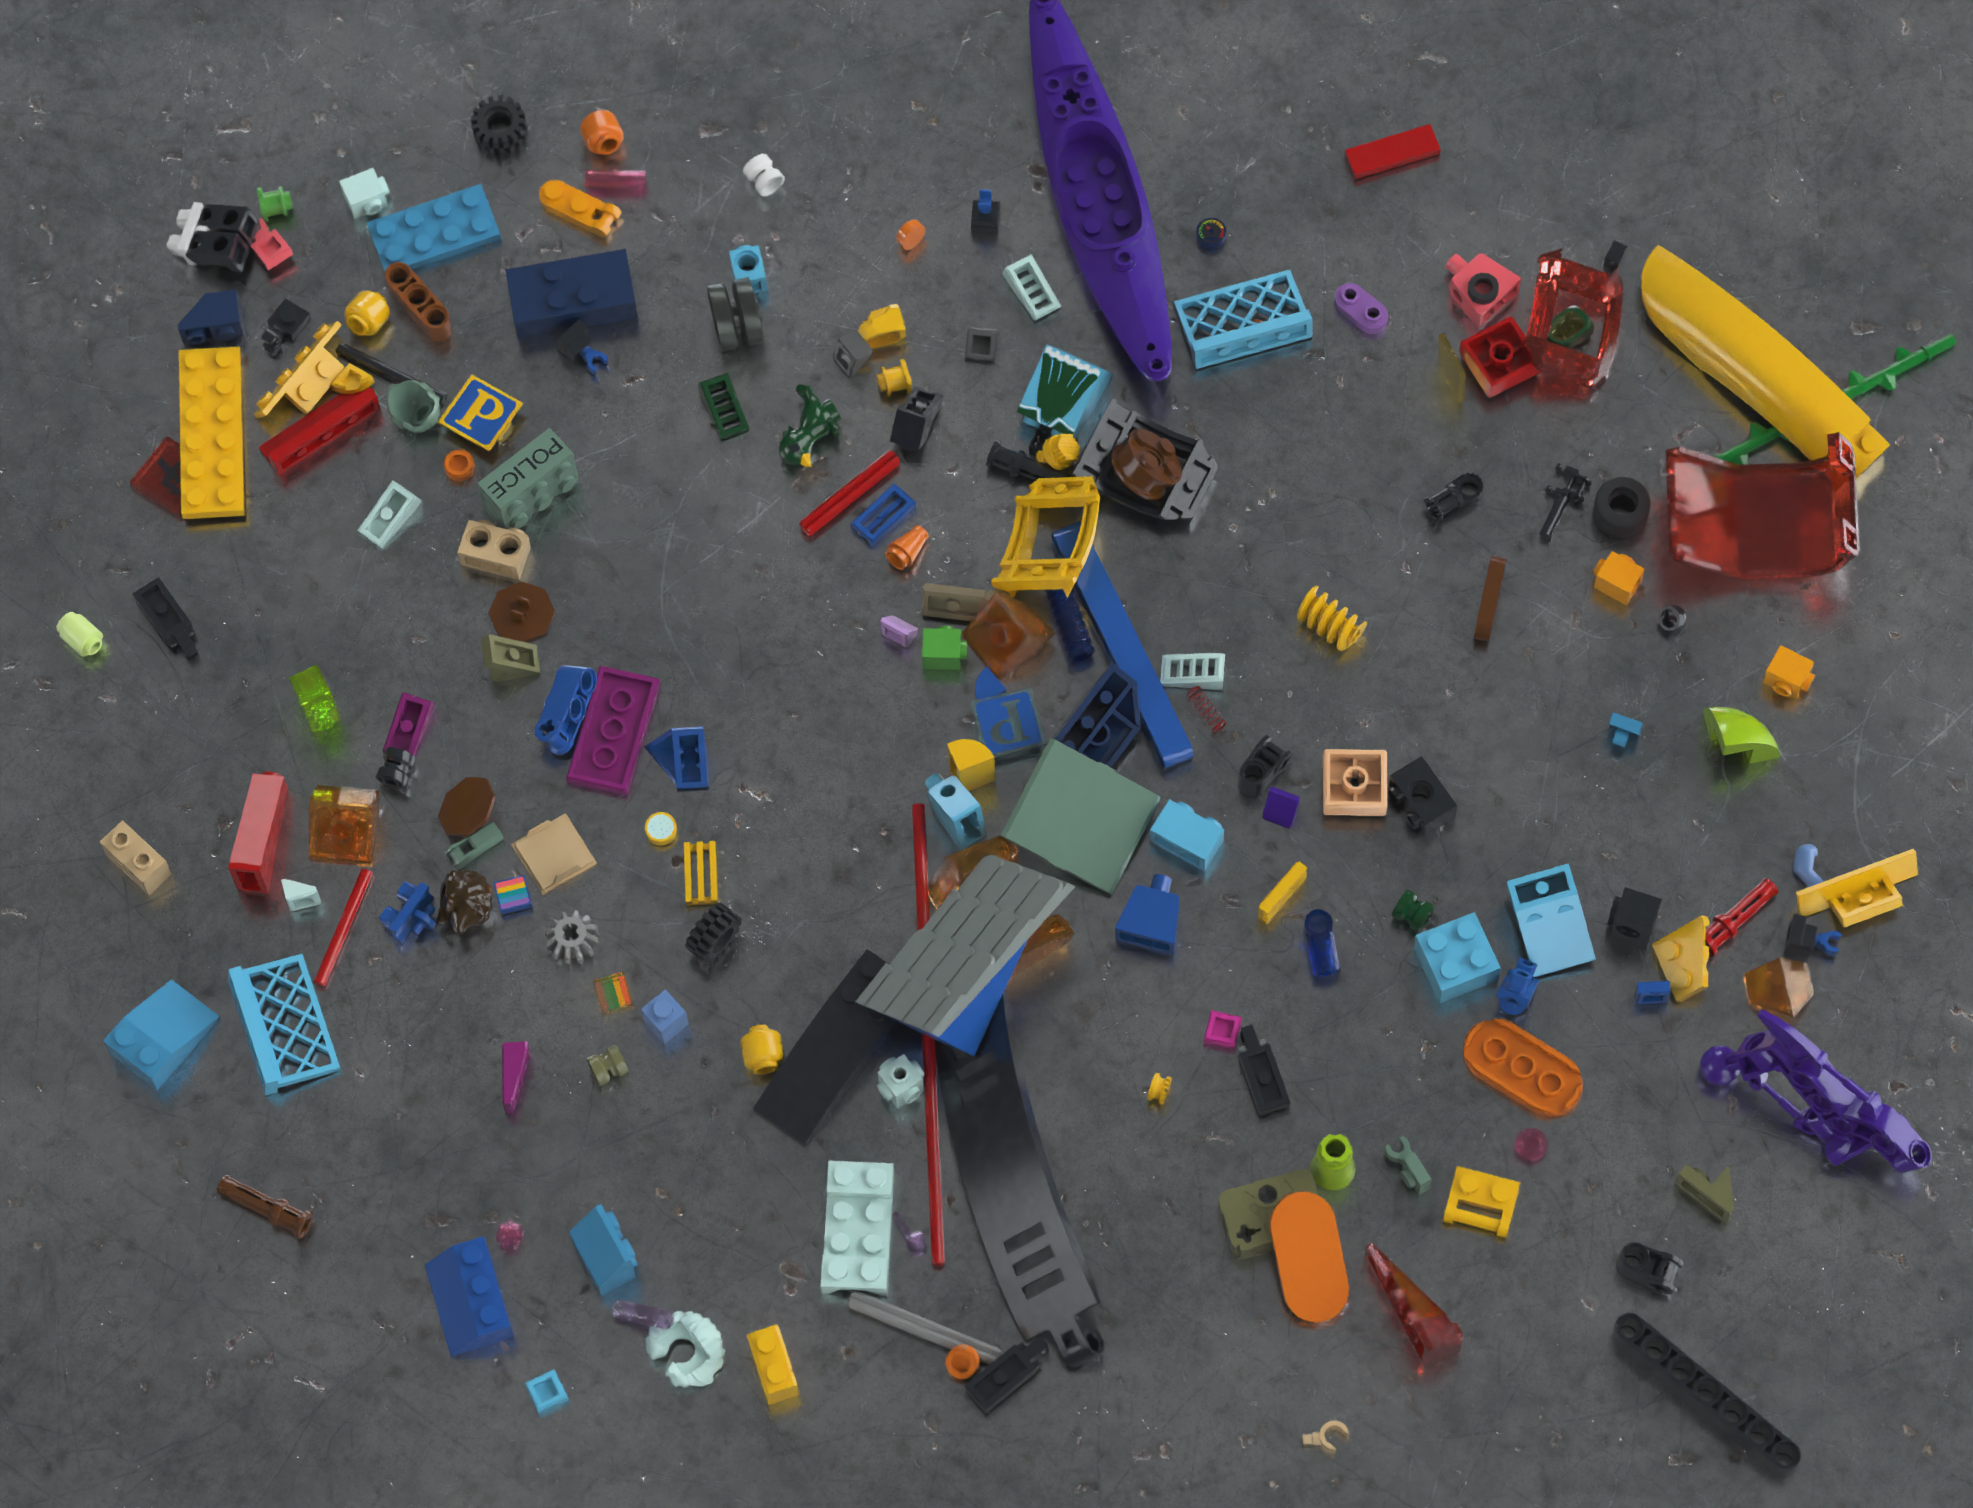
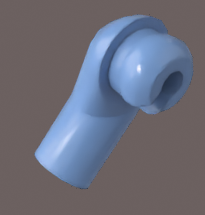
M1812 844L1799 846L1794 856L1793 870L1807 887L1824 882L1813 870L1814 859L1818 855V851Z

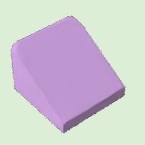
M886 616L880 620L881 634L905 648L910 646L918 633V628L896 616Z

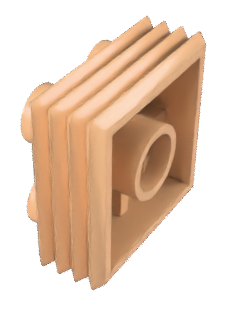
M1325 749L1323 753V814L1385 816L1387 812V751ZM1351 779H1358L1359 786H1352Z

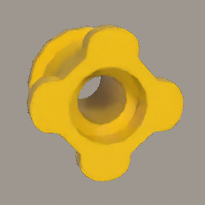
M904 358L899 359V366L887 369L884 366L880 367L881 373L876 374L880 392L886 391L888 397L892 396L893 392L906 389L907 394H909L912 390V381Z

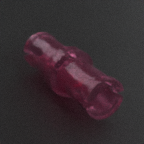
M613 167L612 170L585 168V188H612V191H618V188L646 190V170L628 171L619 170V167Z

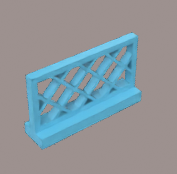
M1290 270L1173 301L1174 309L1191 350L1192 361L1196 369L1313 337L1312 317L1309 310H1306ZM1285 281L1289 287L1284 295L1271 290L1274 284ZM1248 291L1260 293L1255 303L1242 298L1243 294ZM1266 296L1280 301L1275 310L1261 305ZM1219 299L1231 302L1226 311L1212 305ZM1237 304L1251 309L1245 318L1232 314ZM1285 304L1298 309L1297 313L1290 315L1280 313ZM1196 307L1202 311L1197 319L1185 315L1183 309ZM1208 312L1221 317L1216 327L1203 322ZM1256 312L1270 317L1268 321L1261 323L1251 321ZM1227 320L1240 325L1238 329L1232 331L1222 329ZM1198 328L1211 333L1209 337L1196 341L1193 337Z
M303 954L243 970L241 966L228 969V984L265 1096L277 1093L280 1087L340 1071V1066ZM298 965L301 975L296 984L280 976L284 968ZM262 974L272 979L266 991L263 992L252 986L250 977ZM276 982L292 989L285 1002L269 995ZM302 982H304L305 988L300 986ZM296 992L308 997L310 1000V1005L305 1012L289 1005ZM256 996L261 998L259 1003L257 1001ZM265 1001L281 1008L274 1021L261 1014L260 1009ZM312 1009H313V1012H314L315 1017L309 1015V1014L311 1013ZM285 1011L301 1018L294 1031L279 1024ZM305 1021L319 1027L320 1032L315 1041L299 1033ZM265 1024L271 1026V1027L269 1028L268 1032H267V1029H266ZM275 1029L291 1036L284 1049L271 1044L270 1037ZM295 1039L311 1046L304 1059L288 1052ZM321 1039H323L324 1045L319 1043ZM315 1049L328 1055L330 1064L318 1067L308 1061ZM275 1053H277V1054L280 1055L277 1060H276ZM284 1057L300 1065L296 1074L282 1077L279 1066Z

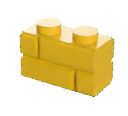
M773 1325L747 1334L748 1344L767 1404H774L798 1396V1385L779 1326Z

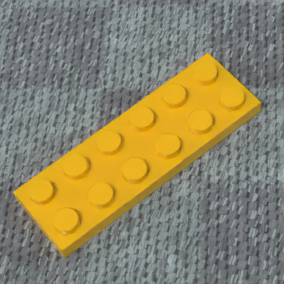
M240 347L179 350L182 519L245 516Z

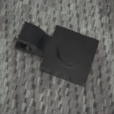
M285 298L267 320L269 328L261 336V339L265 341L263 347L274 352L285 337L294 341L311 320L310 313Z

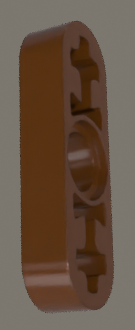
M1491 555L1474 639L1488 642L1490 640L1507 558Z

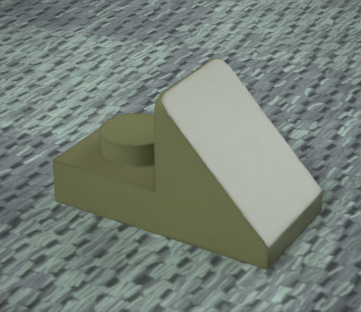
M491 634L481 638L484 667L491 669L493 681L499 682L540 674L537 646L535 644Z
M1686 1164L1678 1173L1675 1183L1727 1224L1734 1211L1729 1166L1725 1168L1712 1184L1709 1182V1177L1697 1167L1691 1168Z

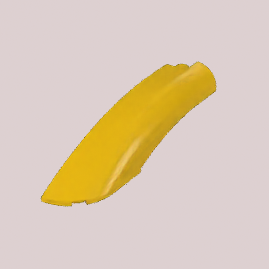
M1657 245L1644 264L1640 278L1642 279V303L1653 324L1701 372L1705 371L1751 406L1792 442L1842 492L1845 491L1890 446L1869 424L1871 419L1817 366L1744 304L1665 248Z

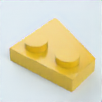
M1701 915L1652 943L1667 981H1670V988L1676 1001L1683 1002L1708 988L1706 964L1709 959V946H1705V927H1709L1707 916Z

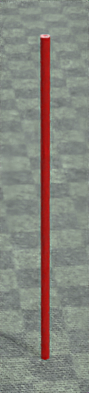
M922 803L912 805L917 931L922 929L930 919L925 805ZM922 1034L931 1260L933 1266L945 1265L935 1040Z

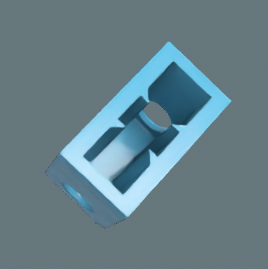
M935 773L926 780L925 786L929 790L928 796L932 811L960 851H963L987 835L981 805L956 776L952 775L944 780L940 773Z

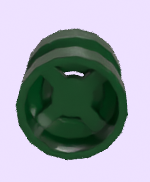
M1408 889L1397 902L1391 916L1398 921L1407 920L1410 928L1420 933L1432 917L1436 906L1428 901H1418L1417 894Z

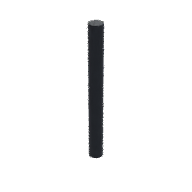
M340 342L336 348V353L397 383L408 380L422 382L343 342ZM428 385L434 390L435 395L440 397L439 404H444L447 399V393Z

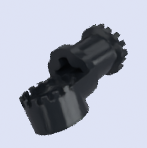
M1467 472L1452 482L1447 483L1445 489L1433 497L1427 496L1424 498L1427 510L1432 511L1430 515L1440 522L1443 520V515L1454 508H1462L1466 504L1478 502L1483 495L1482 478H1479L1478 474L1475 475L1473 472L1469 474ZM1472 482L1477 485L1478 491L1473 495H1466L1460 488L1464 483Z

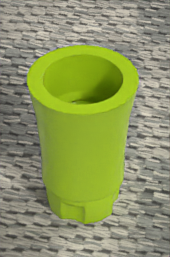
M1329 1134L1323 1138L1317 1147V1153L1310 1163V1173L1315 1183L1321 1188L1340 1190L1349 1185L1354 1178L1355 1163L1352 1158L1353 1150L1345 1136Z

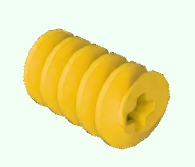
M1316 585L1311 588L1302 600L1297 613V620L1300 622L1307 621L1309 629L1317 628V635L1320 637L1327 635L1328 643L1334 644L1337 642L1336 648L1339 651H1344L1359 639L1367 626V622L1364 621L1357 626V614L1347 619L1346 615L1349 608L1345 606L1340 611H1336L1339 601L1335 599L1330 604H1327L1326 601L1329 594L1325 592L1317 597L1316 594L1319 587Z

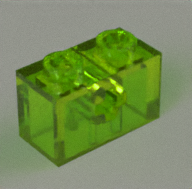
M314 665L289 677L296 701L312 733L317 730H327L334 726L336 721L341 720L334 697L318 665Z

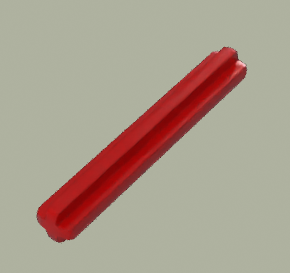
M891 450L883 454L803 518L799 523L801 530L807 536H812L900 464L898 456Z

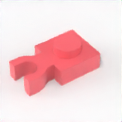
M260 218L258 219L260 230L256 232L250 247L269 271L293 255V252L277 230L273 229L269 232L265 221Z

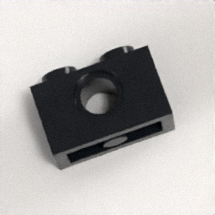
M1422 756L1390 775L1389 788L1387 790L1395 804L1403 806L1407 812L1405 813L1407 821L1413 829L1416 830L1418 828L1423 836L1456 817L1457 804ZM1424 794L1428 800L1418 802L1412 796Z
M1625 887L1622 897L1615 896L1607 922V925L1612 927L1610 938L1647 949L1662 899Z

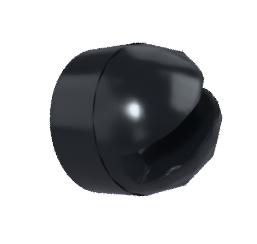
M1677 605L1663 607L1658 615L1659 624L1667 631L1681 628L1686 619L1685 611ZM1671 612L1675 614L1677 618L1674 616H1670L1669 613Z

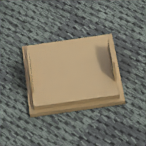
M566 813L552 821L547 820L529 830L526 836L511 844L542 896L597 865L596 860Z

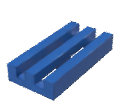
M894 483L851 523V528L855 532L858 531L863 539H867L868 543L874 547L917 507V504ZM897 494L899 497L865 528L863 524ZM904 502L906 503V504H905L901 509H899L888 521H886L874 534H871V533H872L878 526H880L892 513H894Z

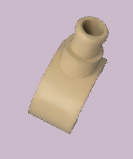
M1329 1421L1321 1427L1320 1432L1303 1434V1445H1320L1324 1451L1335 1454L1336 1448L1326 1441L1325 1434L1329 1430H1338L1342 1435L1349 1438V1430L1340 1421Z

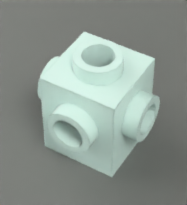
M904 1054L897 1059L895 1057L889 1058L880 1066V1071L877 1072L879 1082L877 1088L886 1101L891 1100L897 1109L904 1104L912 1103L924 1091L922 1077L925 1074L915 1060L910 1062Z

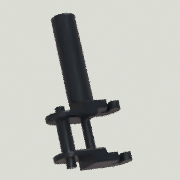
M1560 463L1556 465V471L1570 478L1563 489L1557 487L1555 490H1552L1551 485H1547L1545 488L1546 493L1556 497L1539 533L1542 538L1548 540L1551 539L1568 503V499L1573 500L1575 503L1584 502L1585 499L1582 496L1584 489L1592 485L1589 477L1579 475L1580 470L1568 465L1564 469ZM1573 481L1580 484L1576 492L1570 490Z

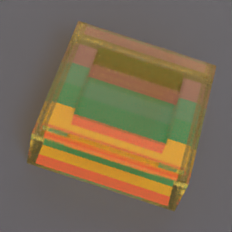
M624 971L593 980L602 1012L633 1004Z

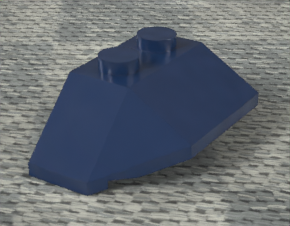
M1111 663L1084 695L1052 739L1111 768L1141 729L1137 682L1115 664Z

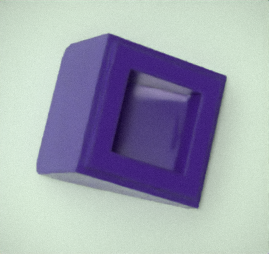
M1270 787L1262 818L1280 826L1291 828L1299 811V796L1276 787Z

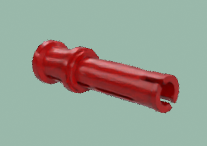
M1764 878L1758 886L1751 890L1726 914L1716 915L1713 918V923L1705 929V946H1709L1710 957H1714L1718 952L1717 949L1728 939L1733 940L1737 935V929L1773 896L1779 893L1776 885L1771 880ZM1757 898V901L1745 912H1741L1752 900ZM1718 933V936L1713 939L1712 936Z

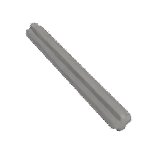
M854 1290L848 1299V1307L850 1309L950 1350L959 1344L969 1345L977 1351L980 1362L990 1365L1001 1356L999 1348L860 1291Z

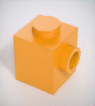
M1611 551L1606 560L1603 558L1599 560L1593 571V575L1596 576L1594 588L1627 605L1642 582L1644 568L1635 564L1631 557Z
M1780 645L1766 670L1763 683L1773 687L1774 691L1781 696H1791L1797 699L1802 690L1807 692L1816 676L1811 673L1814 661Z

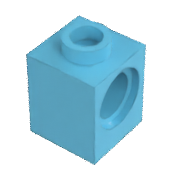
M743 245L729 251L734 280L749 277L754 293L768 291L759 245ZM745 266L754 267L752 270L749 271L742 270V268Z

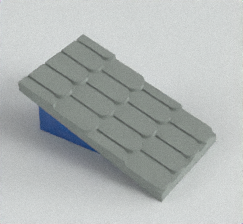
M991 854L984 857L957 891L952 890L926 925L911 936L890 964L885 963L855 1002L882 1013L938 1042L974 1056L1028 938L1075 886Z

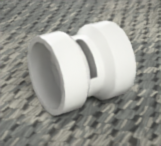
M766 154L755 156L743 169V174L749 181L755 183V189L761 196H768L774 193L785 180L783 174L778 169L772 167L773 163Z

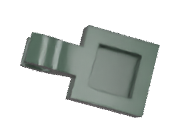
M1402 1136L1399 1139V1143L1403 1150L1396 1153L1388 1144L1385 1146V1155L1390 1161L1402 1164L1403 1171L1400 1173L1405 1184L1410 1189L1414 1187L1418 1195L1430 1189L1432 1179L1416 1153L1411 1151L1409 1141Z

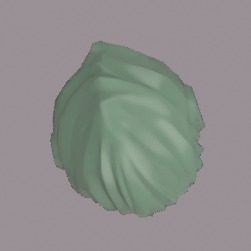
M408 380L388 386L387 410L391 421L400 429L405 428L409 432L422 433L430 430L438 423L440 397L435 395L434 390L426 383Z

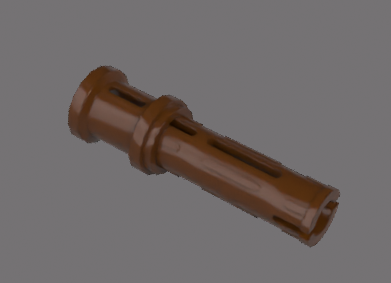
M229 1175L223 1176L218 1184V1194L268 1217L271 1225L275 1227L280 1225L294 1232V1236L299 1239L304 1237L312 1224L313 1212L309 1210L303 1212L291 1206L287 1199L276 1200L231 1178Z

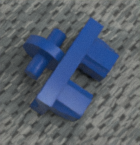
M403 882L396 894L397 899L405 903L401 911L399 912L388 906L379 916L382 925L391 932L394 940L403 944L411 931L419 935L423 928L432 931L436 927V922L431 918L436 909L430 905L434 897L428 891L430 889L429 886L422 882L418 886Z
M1519 958L1515 969L1508 970L1496 995L1499 998L1500 1007L1507 1014L1518 1015L1527 1008L1539 983V979L1533 978L1538 964Z

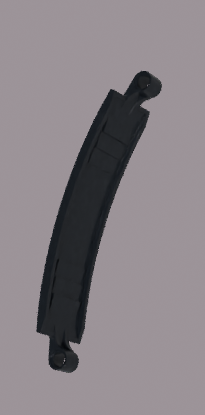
M1004 990L974 1056L935 1040L936 1061L942 1097L968 1199L990 1262L1025 1341H1030L1050 1331L1065 1361L1070 1366L1077 1367L1103 1354L1105 1350V1343L1099 1331L1085 1324L1079 1316L1081 1313L1100 1304L1101 1301L1095 1281L1076 1240L1049 1167L1024 1076L1013 1010L1007 990Z

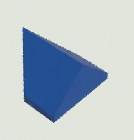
M704 726L671 728L644 746L674 782L677 789L708 787L707 743Z

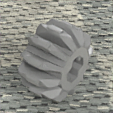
M577 910L573 911L571 917H567V914L562 911L560 913L561 920L558 921L551 918L550 925L552 928L545 930V937L549 939L545 943L546 948L549 951H553L552 955L556 961L564 956V962L567 965L571 963L572 958H576L577 962L582 964V955L585 954L592 957L594 954L592 947L599 944V939L595 936L598 933L597 925L590 924L591 918L588 915L580 918ZM574 934H576L578 938L572 941ZM568 935L572 936V938L570 937V941L566 940V937Z

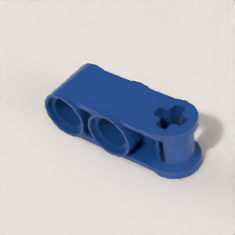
M562 665L556 672L553 686L545 700L544 709L534 731L535 736L541 742H546L548 749L555 755L567 753L574 744L577 731L597 684L596 672L591 667Z

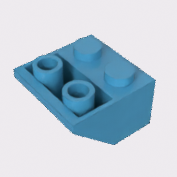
M602 1204L593 1208L569 1231L572 1243L601 1296L635 1279L634 1267L638 1265L634 1257L635 1253L627 1238L621 1241L623 1236L619 1230L620 1226L612 1211L606 1213Z

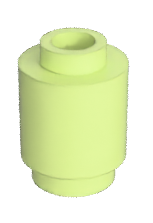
M69 612L58 622L57 631L60 638L80 656L94 655L101 648L102 632L81 614Z

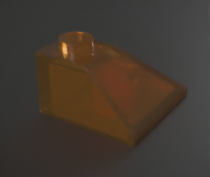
M996 591L961 634L998 679H1003L1038 655L1054 636L1055 632L1037 610L1001 591Z

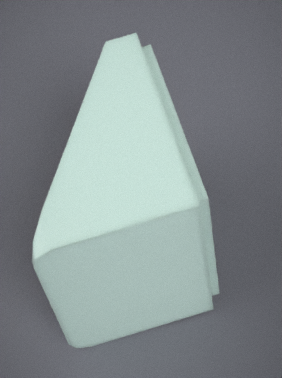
M287 879L281 880L290 911L293 912L320 905L321 899L315 886Z

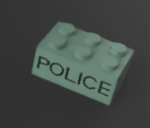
M548 428L479 481L477 485L483 509L498 526L504 529L510 527L520 529L535 512L545 510L557 495L571 490L579 478L573 452L551 428Z

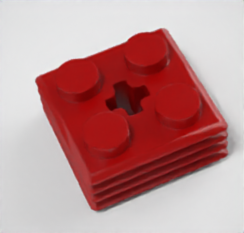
M1512 316L1460 342V355L1489 398L1541 372V359ZM1498 354L1501 358L1506 356V359H1497L1495 355Z

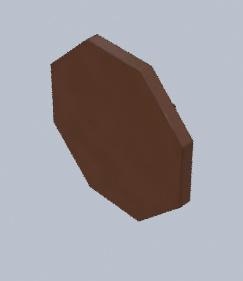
M521 581L498 591L488 614L498 636L527 643L547 634L554 618L555 610L545 589Z
M466 777L446 793L438 817L447 835L468 837L488 821L496 800L495 793L488 779Z

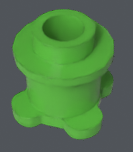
M280 186L279 190L263 193L262 187L257 188L260 211L265 223L269 222L268 216L279 214L288 216L287 210L293 209L289 191L284 192L282 186Z

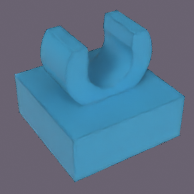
M1613 712L1609 726L1617 728L1612 743L1625 748L1630 733L1640 736L1644 724Z

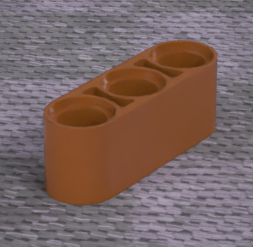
M402 262L390 264L386 268L384 275L391 297L430 340L436 342L446 340L452 333V324L446 307L407 264ZM397 279H406L402 283H394ZM418 299L425 300L421 304H412L415 300ZM436 320L443 321L439 325H431Z

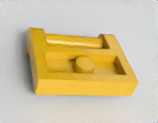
M1457 1166L1443 1222L1452 1224L1453 1221L1497 1232V1236L1506 1238L1520 1182ZM1459 1202L1501 1213L1502 1217L1500 1220L1457 1209L1456 1207Z

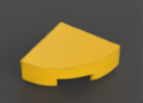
M349 363L330 385L335 392L354 394L367 389L375 381L372 375Z

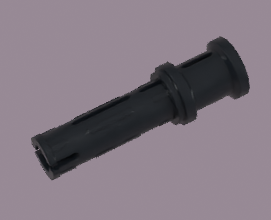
M997 440L992 445L986 461V466L991 467L994 465L1007 470L1013 477L1022 475L1035 481L1038 478L1073 477L1071 474L1056 470L1051 466L1027 457L1025 451L1019 450L1017 452L1004 447Z

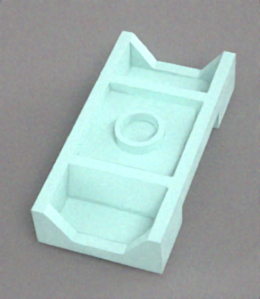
M828 1161L827 1206L821 1271L822 1294H829L843 1289L867 1290L879 1296H887L894 1163Z

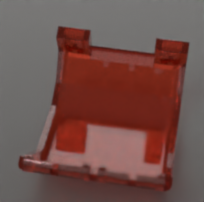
M1840 432L1828 434V454L1825 457L1802 463L1738 465L1680 446L1667 449L1665 451L1666 472L1669 475L1666 476L1667 500L1670 502L1667 505L1668 529L1671 531L1668 534L1669 555L1675 562L1737 581L1809 579L1838 572L1858 556L1860 550L1855 453L1851 443Z

